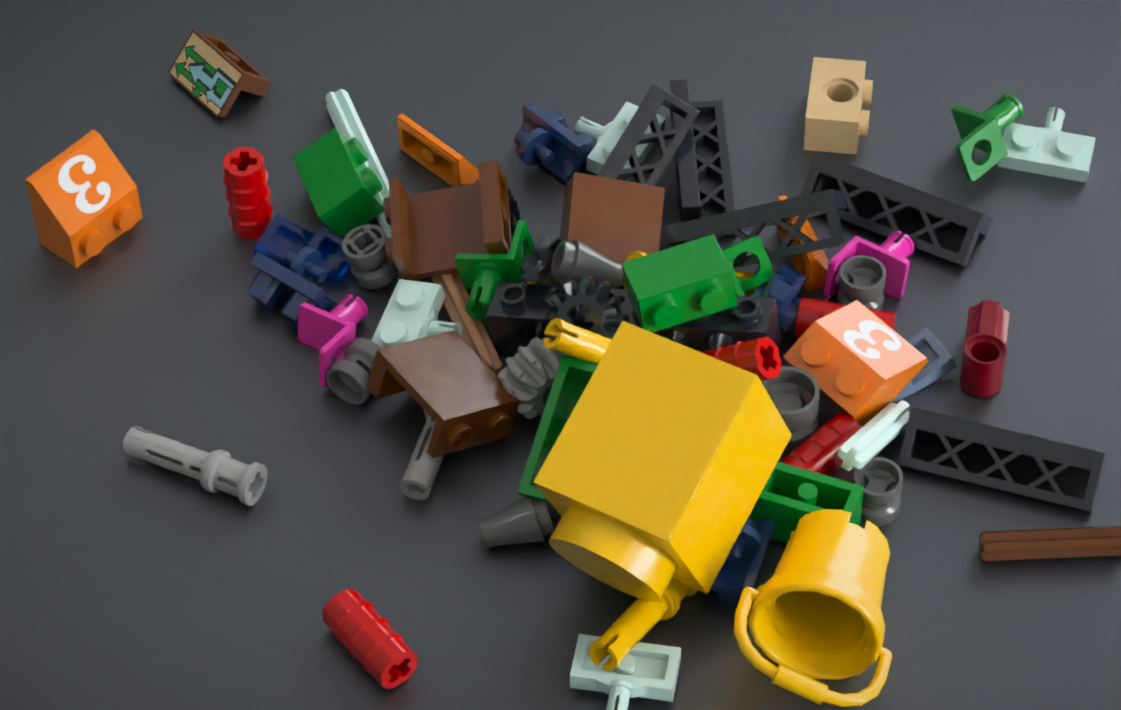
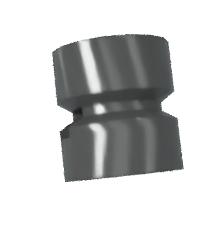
M787 366L781 367L777 378L761 381L792 434L780 458L789 455L800 445V442L805 441L816 431L820 387L816 379L805 370Z

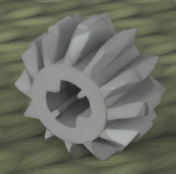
M537 337L533 338L528 346H519L518 353L514 357L506 359L508 366L498 374L505 390L520 400L517 412L523 414L527 419L534 418L537 415L542 417L562 355L572 357L556 350L547 349L544 346L543 339L540 340Z

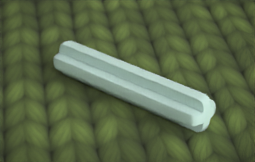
M903 400L898 404L890 402L838 450L837 455L843 460L841 467L847 471L854 467L862 469L907 427L910 415L908 408L910 405Z

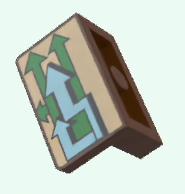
M194 29L169 69V75L215 116L221 118L226 117L241 90L264 97L272 83L222 38Z

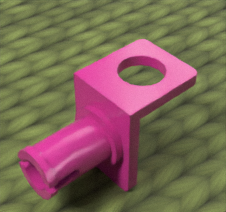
M894 231L878 246L859 236H855L829 261L823 296L831 298L838 292L840 285L839 275L837 277V274L845 260L853 256L866 255L881 261L886 269L884 293L896 299L901 298L904 295L910 266L907 258L914 252L913 240L909 235L904 234L897 243H894L901 236L902 232Z
M347 294L330 312L306 302L302 303L298 308V339L301 343L320 350L319 385L325 388L328 387L326 372L330 369L332 357L338 358L337 360H344V351L355 340L356 325L368 315V308L365 302L358 296L348 306L354 299V294Z

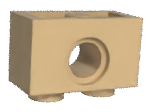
M813 57L805 117L804 150L857 155L859 137H868L870 111L862 110V106H871L873 80L865 79L866 61Z

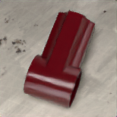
M982 300L980 304L969 307L959 381L964 391L977 397L995 395L1000 391L1003 383L1010 312L1003 309L1000 303L996 301Z

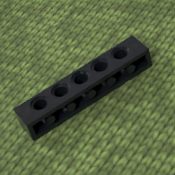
M498 282L486 315L494 348L498 356L514 357L518 353L519 346H528L535 337L540 340L548 337L544 332L550 322L544 318L545 314L558 311V308L552 304L549 298L554 293L564 294L563 286H537L536 284ZM611 289L608 298L622 295L625 298V302L622 305L615 307L617 314H627L630 317L627 323L642 328L629 301L627 290ZM736 296L738 306L654 332V334L696 351L712 350L718 348V346L724 347L729 344H737L738 341L745 342L763 337L771 338L779 350L782 341L776 298ZM589 308L580 312L586 317L583 324L585 327L594 324L588 318L591 311Z

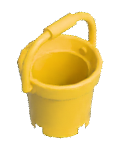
M821 509L805 514L798 521L796 530L792 531L773 576L764 585L758 586L757 590L752 587H745L742 590L734 616V635L742 654L754 668L770 677L772 684L818 705L825 702L839 707L861 706L877 697L886 682L890 668L892 653L890 650L882 647L885 623L881 611L890 550L887 539L876 525L867 520L863 529L856 524L849 523L851 513L843 510ZM748 614H749L748 624H749V627H750V631H751V634H752L753 641H754V642L757 644V646L762 650V652H763L770 660H772L773 662L777 663L778 666H775L774 664H772V663L769 662L768 660L764 659V658L760 655V653L754 648V646L751 644L750 638H749L748 633H747V617H748ZM878 660L874 677L870 684L858 693L842 694L828 690V685L815 680H841L859 675Z

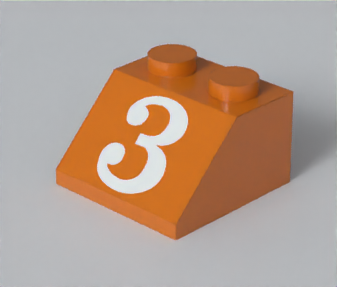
M94 129L25 179L39 243L76 269L92 256L99 254L105 246L125 231L133 228L143 218L136 184L100 133Z
M858 300L816 320L783 356L790 367H797L810 373L820 387L819 394L838 411L845 412L855 418L861 427H864L892 402L929 361L922 353Z

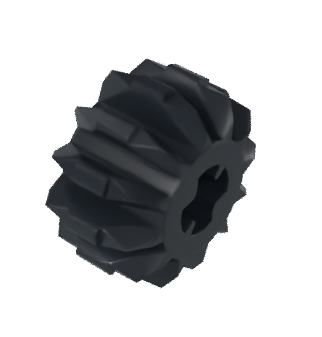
M593 276L582 277L580 284L574 280L564 282V294L554 293L549 299L558 308V311L548 312L544 318L549 322L554 318H560L569 324L613 339L618 330L615 325L621 324L622 321L628 322L630 317L625 313L617 314L615 307L625 302V298L622 295L608 298L612 289V283L603 281L596 287ZM589 308L591 311L588 318L594 324L585 327L583 324L586 317L580 312Z

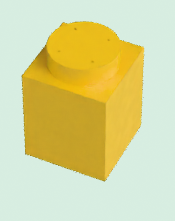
M622 321L534 480L535 485L562 517L549 539L551 547L585 573L619 591L642 600L659 602L671 579L708 594L792 436L758 375Z

